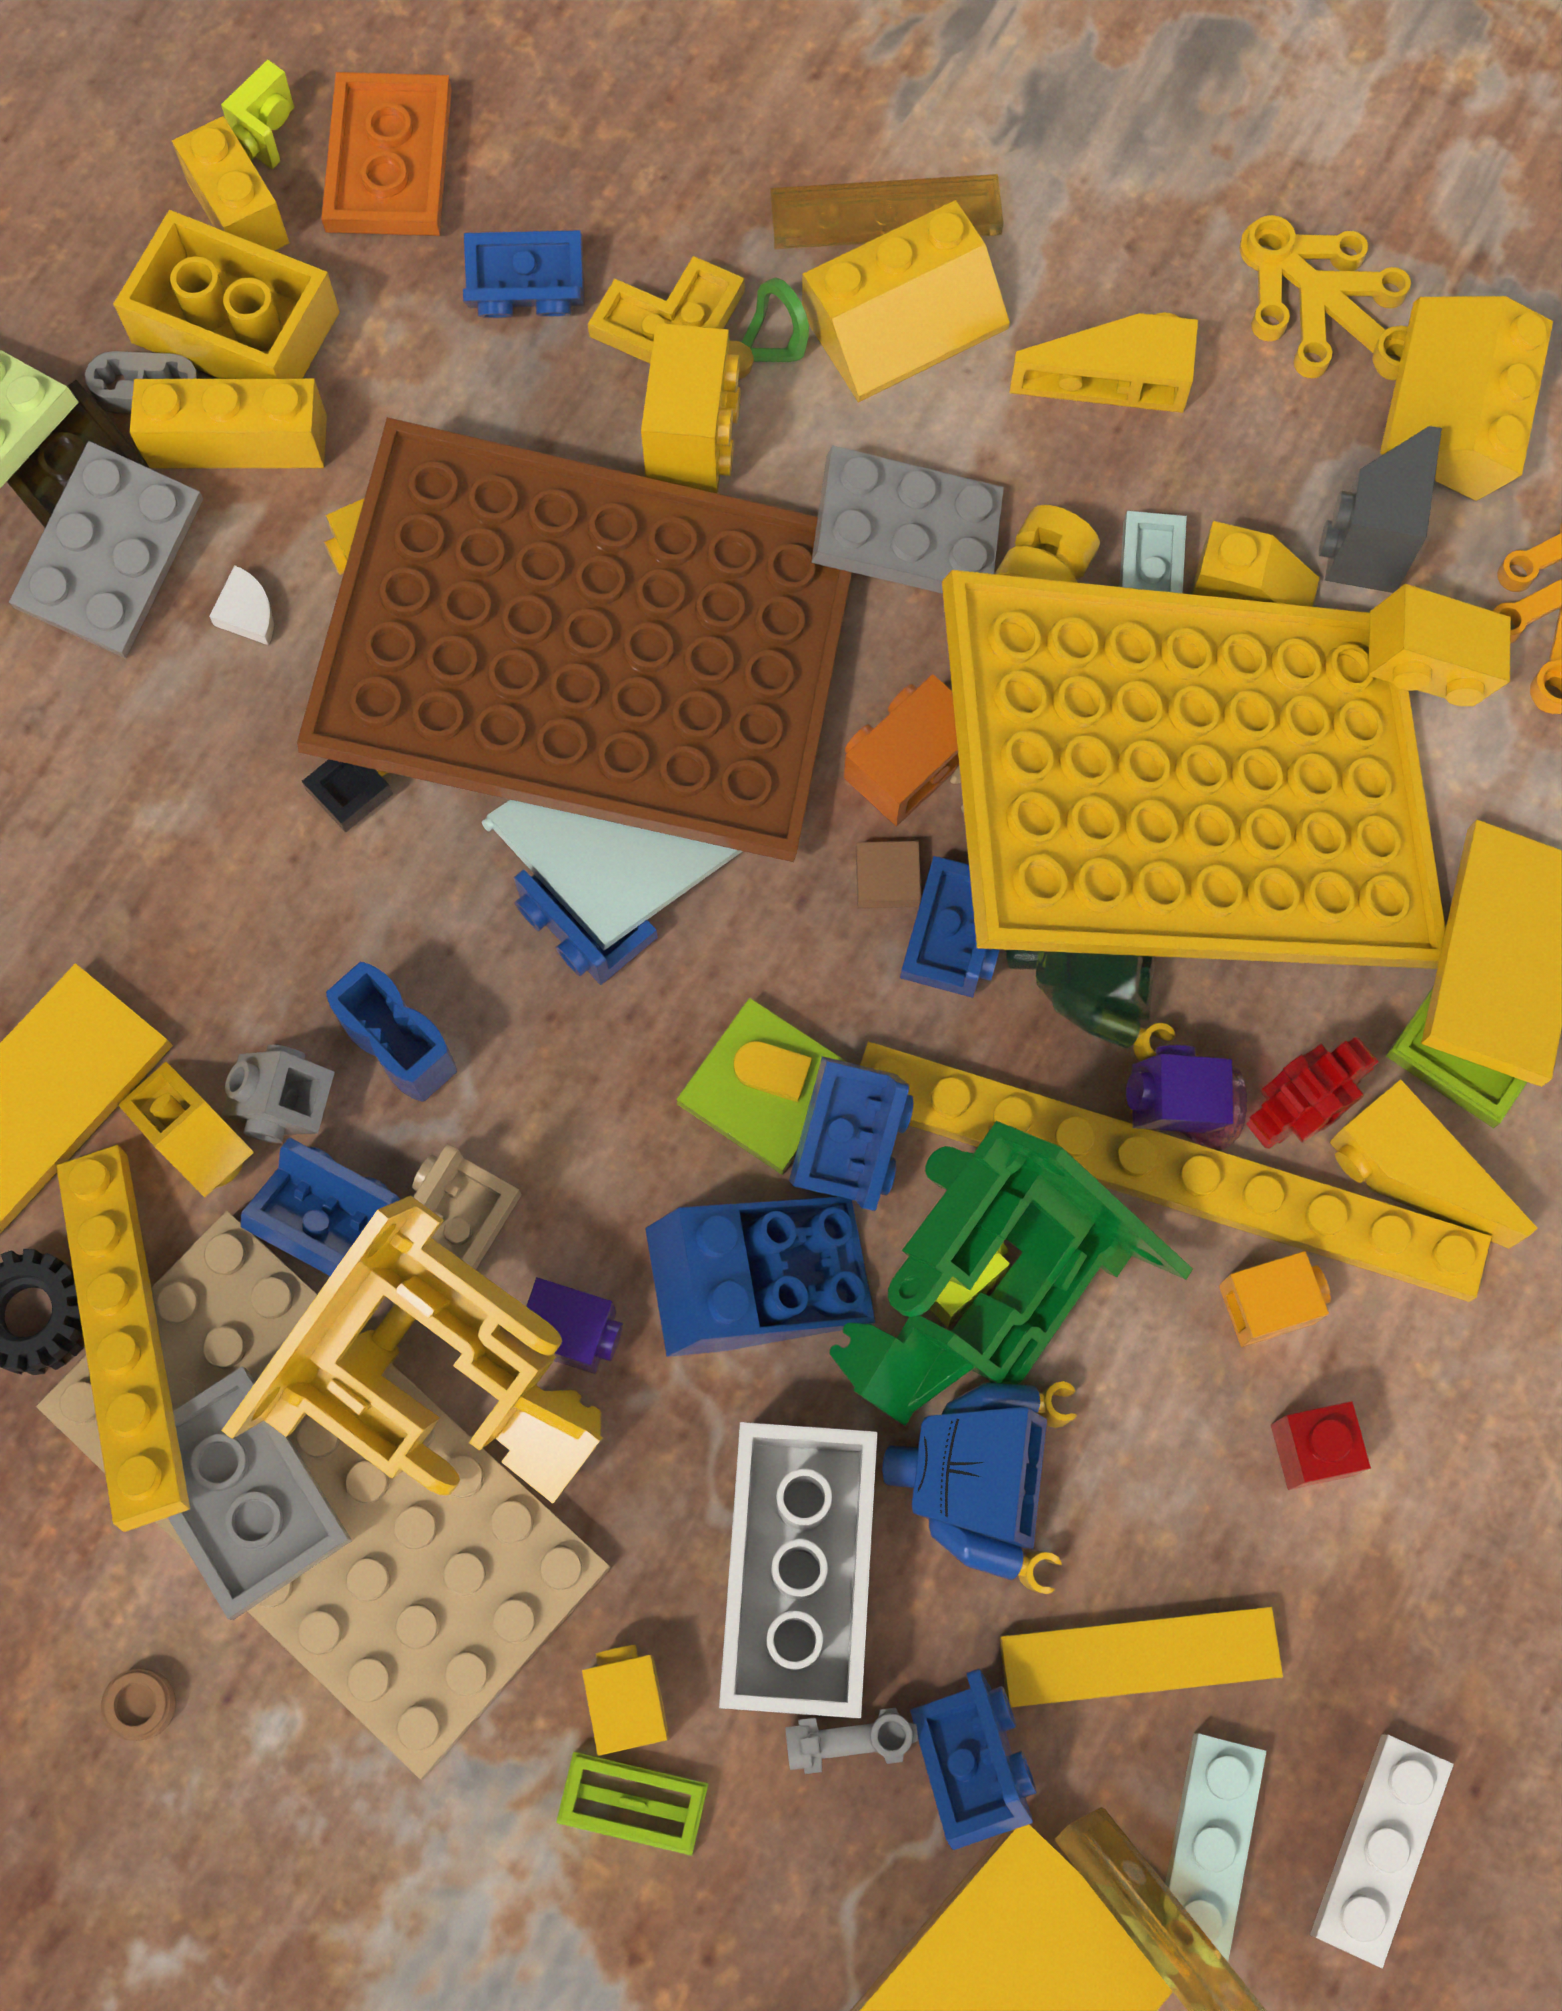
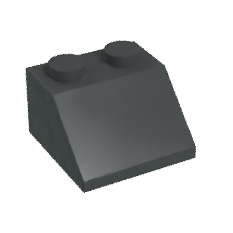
M1428 426L1361 468L1350 492H1339L1332 521H1326L1319 546V556L1328 558L1325 581L1390 593L1398 590L1427 538L1442 428Z

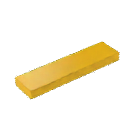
M1272 1607L999 1637L1006 1695L1011 1707L1283 1677Z

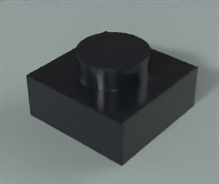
M330 759L302 780L306 791L345 833L393 794L390 785L375 769Z

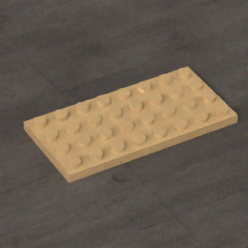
M227 1210L151 1288L173 1411L242 1366L249 1371L256 1382L317 1296L307 1284L252 1233L241 1228V1223ZM85 1355L36 1407L105 1473L87 1357ZM390 1363L382 1376L440 1417V1420L426 1437L423 1444L455 1468L459 1474V1484L451 1495L444 1496L428 1490L404 1471L392 1479L306 1414L294 1432L289 1435V1438L343 1524L352 1542L247 1612L421 1780L432 1771L611 1567L484 1449L479 1451L469 1443L471 1437ZM168 1517L155 1521L190 1556Z

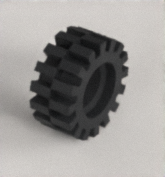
M23 1249V1255H19L12 1250L0 1254L3 1260L0 1263V1367L21 1375L22 1372H27L31 1375L45 1374L44 1368L48 1366L55 1370L66 1365L63 1359L66 1354L70 1353L77 1356L84 1348L77 1343L83 1332L72 1267L48 1253L44 1255L35 1249ZM24 1289H43L48 1294L52 1304V1313L47 1325L35 1335L29 1337L14 1336L7 1328L5 1322L7 1304L15 1294Z

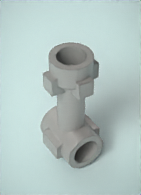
M896 1708L879 1710L878 1719L871 1724L818 1730L816 1718L798 1720L799 1725L785 1727L790 1770L804 1769L805 1774L822 1772V1759L873 1752H878L884 1756L886 1764L903 1762L904 1753L908 1751L912 1743L918 1741L916 1724L908 1723L903 1717L899 1716Z

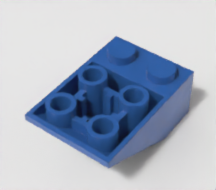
M830 1197L679 1207L645 1228L667 1357L729 1351L843 1330L844 1325L847 1323L871 1325L876 1323L851 1199Z

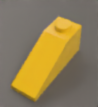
M1166 312L1154 315L1138 313L1016 351L1009 393L1183 413L1193 383L1198 320L1180 318L1175 314Z
M1401 1079L1344 1126L1329 1142L1337 1151L1335 1158L1340 1167L1356 1182L1362 1183L1364 1181L1374 1192L1442 1221L1492 1236L1491 1242L1510 1249L1538 1229Z

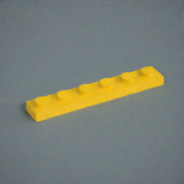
M115 1145L56 1165L112 1520L116 1527L126 1532L190 1510L128 1155L119 1145Z

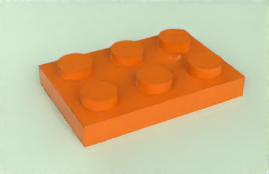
M336 72L321 217L325 233L440 236L452 92L449 75Z

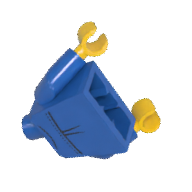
M1064 1381L1054 1383L1042 1393H1039L1038 1389L1031 1385L983 1383L948 1402L942 1411V1415L924 1417L921 1424L919 1448L889 1445L883 1459L882 1472L884 1482L888 1486L914 1488L912 1498L913 1513L929 1519V1530L932 1538L965 1566L1008 1580H1013L1018 1575L1021 1583L1027 1589L1043 1594L1052 1593L1055 1591L1054 1588L1039 1585L1035 1581L1033 1569L1041 1560L1062 1566L1061 1560L1053 1553L1033 1551L1024 1556L1022 1548L1034 1549L1046 1426L1054 1428L1063 1427L1077 1417V1414H1060L1052 1406V1395L1067 1397L1074 1394L1076 1390L1070 1383Z

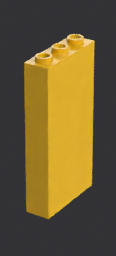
M1028 1824L1002 1833L850 2011H1158L1187 1975Z

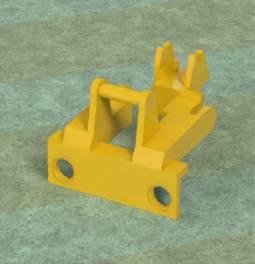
M411 1195L384 1206L375 1212L221 1430L228 1437L234 1439L262 1421H265L287 1437L294 1432L307 1414L393 1479L404 1471L428 1490L438 1495H451L460 1482L459 1474L449 1462L423 1444L426 1437L440 1420V1417L382 1376L385 1369L390 1363H393L400 1353L397 1347L398 1343L413 1322L418 1320L461 1353L453 1365L455 1368L499 1400L469 1443L480 1451L494 1439L498 1440L510 1450L502 1460V1463L551 1503H554L603 1439L600 1436L601 1411L597 1407L590 1406L588 1408L580 1403L582 1397L575 1390L544 1391L537 1386V1383L557 1358L554 1353L562 1343V1338L558 1331L542 1317L432 1239L444 1220ZM385 1297L395 1303L376 1330H367L359 1334Z

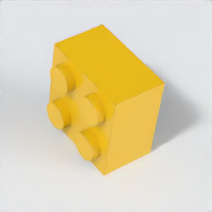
M656 322L641 425L646 477L718 494L720 475L731 476L734 454V440H731L732 423H738L741 388L738 387L740 355L729 354V329Z

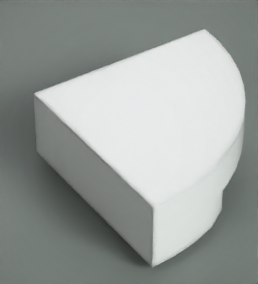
M234 565L209 617L216 627L269 645L274 631V621L269 599L261 584L250 573Z

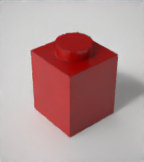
M1353 1401L1289 1414L1271 1424L1288 1490L1352 1477L1371 1469Z

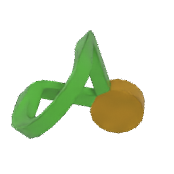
M775 277L760 285L757 291L756 312L742 342L729 341V354L740 355L739 379L745 378L750 374L753 362H795L803 358L809 337L807 315L799 297L784 280ZM774 294L784 303L791 316L793 334L786 348H752L765 319L770 295Z

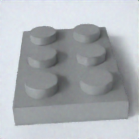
M88 441L9 603L13 608L126 658L203 501L200 491Z
M832 445L826 456L811 563L942 594V580L951 570L994 574L1004 487Z
M243 1366L173 1411L190 1510L170 1516L168 1519L227 1619L235 1620L352 1542V1539L289 1436L285 1437L265 1421H262L234 1439H231L221 1431L255 1383L249 1371Z

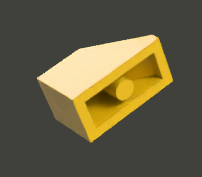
M1213 521L1200 555L1191 594L1313 607L1319 577L1273 535Z
M167 1062L163 1063L118 1104L153 1146L204 1198L216 1187H222L231 1182L241 1171L243 1162L254 1153Z

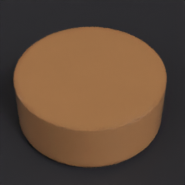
M131 1669L122 1672L108 1684L102 1696L101 1715L106 1727L115 1736L124 1740H147L157 1736L169 1725L175 1712L176 1698L173 1687L163 1675L153 1670Z

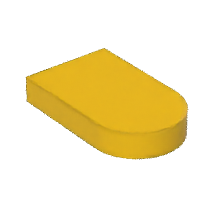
M754 1041L743 1045L737 1051L734 1057V1071L738 1080L748 1087L799 1102L812 1058L764 1042Z

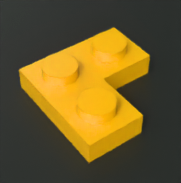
M692 256L667 301L614 278L588 322L589 337L650 364L656 322L724 329L745 293V278Z

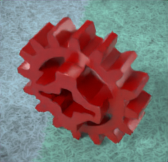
M1357 1036L1348 1042L1344 1041L1331 1053L1323 1044H1320L1312 1051L1303 1056L1301 1054L1291 1061L1270 1083L1261 1089L1260 1092L1266 1098V1101L1261 1105L1262 1108L1249 1117L1251 1120L1246 1123V1126L1265 1149H1270L1277 1143H1282L1293 1133L1301 1143H1304L1313 1135L1331 1126L1351 1106L1363 1098L1364 1094L1357 1085L1361 1083L1360 1080L1374 1070L1373 1067L1379 1061Z

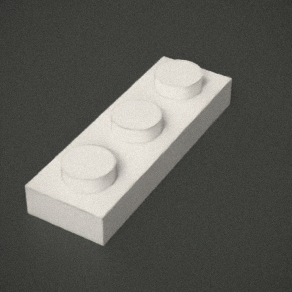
M1381 1735L1313 1924L1311 1936L1383 1968L1454 1764L1393 1736Z

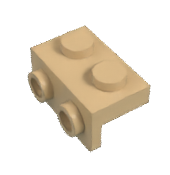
M449 1144L443 1148L438 1157L432 1154L423 1162L412 1184V1188L417 1191L414 1198L444 1220L432 1239L475 1270L522 1195L516 1187L464 1159L460 1151Z

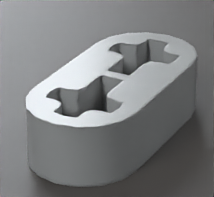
M104 352L96 356L88 364L85 372L86 384L96 403L105 411L131 414L134 379H173L176 377L200 379L190 360L184 356L170 353ZM115 375L124 376L125 380L118 381L115 389H107L105 384H112L115 380Z

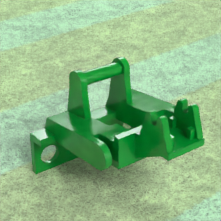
M996 1121L974 1153L944 1146L934 1151L927 1160L925 1166L927 1177L938 1187L947 1191L902 1249L909 1257L892 1278L888 1287L890 1305L903 1316L909 1317L898 1337L896 1338L871 1324L847 1323L843 1327V1333L850 1338L849 1345L843 1348L835 1344L830 1348L829 1353L855 1387L854 1392L895 1421L906 1426L914 1411L971 1370L987 1378L991 1383L1019 1384L1031 1370L1099 1268L1114 1277H1118L1131 1256L1187 1280L1193 1268L1062 1147ZM1005 1239L1022 1251V1254L993 1293L988 1296L980 1292L952 1331L920 1316L934 1304L949 1281L971 1290Z

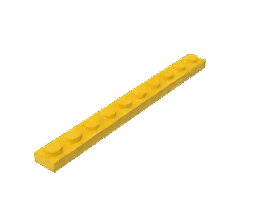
M867 1042L860 1065L897 1074L909 1085L908 1094L913 1096V1111L909 1126L978 1147L994 1123L998 1121L1062 1147L1105 1188L1467 1302L1477 1298L1492 1237L1490 1235L1151 1129L1133 1128V1124L879 1044Z

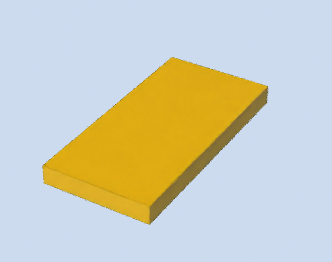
M1476 819L1467 829L1421 1044L1543 1087L1553 1077L1562 1029V850Z
M76 963L0 1042V1234L57 1173L56 1165L67 1162L118 1107V1104L130 1094L173 1047L163 1035Z

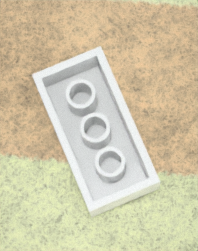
M740 1422L719 1708L861 1718L877 1432Z

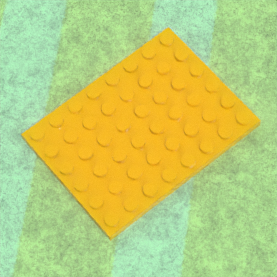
M951 570L942 580L977 948L1437 969L1446 928L1409 690L1399 689L1392 682L1368 675L1370 613Z

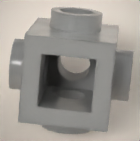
M268 1045L266 1052L239 1054L237 1063L229 1072L226 1080L225 1092L227 1099L222 1116L246 1124L244 1134L266 1142L282 1143L284 1135L318 1134L335 1072L305 1060L306 1055L303 1052L281 1045Z

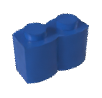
M360 961L326 991L331 1009L351 1040L362 1050L376 1056L393 1084L407 1096L424 1102L457 1073L454 1059L437 1027L426 1016L407 1007L393 981L375 966Z

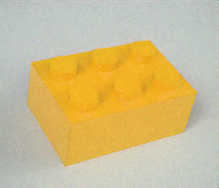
M170 209L113 303L132 344L155 353H170L184 356L192 362L195 369L219 379H302L340 313L327 271Z

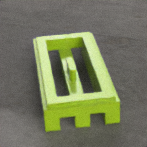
M574 1751L556 1823L692 1856L709 1783ZM589 1770L691 1795L689 1808L581 1783L583 1771ZM577 1797L685 1823L682 1837L574 1811Z

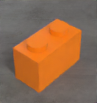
M934 674L930 675L918 688L913 684L906 686L889 705L888 712L890 714L875 728L870 724L862 727L845 747L847 754L845 755L844 779L896 827L949 778L959 766L952 690Z

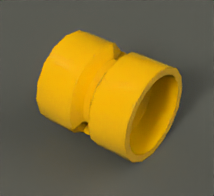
M1037 505L1031 509L1015 540L1016 546L1008 550L995 574L1077 583L1076 580L1085 575L1100 545L1098 535L1089 523L1064 508L1053 505Z

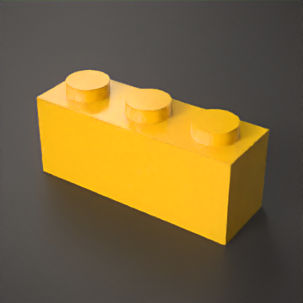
M314 378L134 379L130 434L141 456L150 468H324L327 414Z

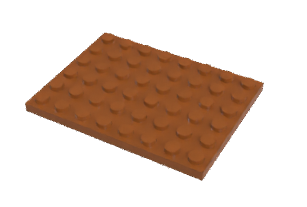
M387 417L298 736V753L794 862L798 850L852 572L811 563L818 519L816 516Z

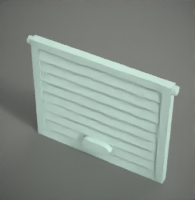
M515 800L507 801L489 813L487 818L482 821L483 827L487 831L494 829L603 950L610 947L743 852Z

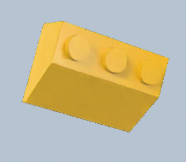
M956 200L802 274V305L806 312L809 326L858 403L1009 329L1010 321L986 244Z
M1507 296L1419 297L1415 300L1411 310L1380 454L1387 453L1428 426L1442 428L1435 474L1436 482L1474 501H1478L1522 476L1553 321Z

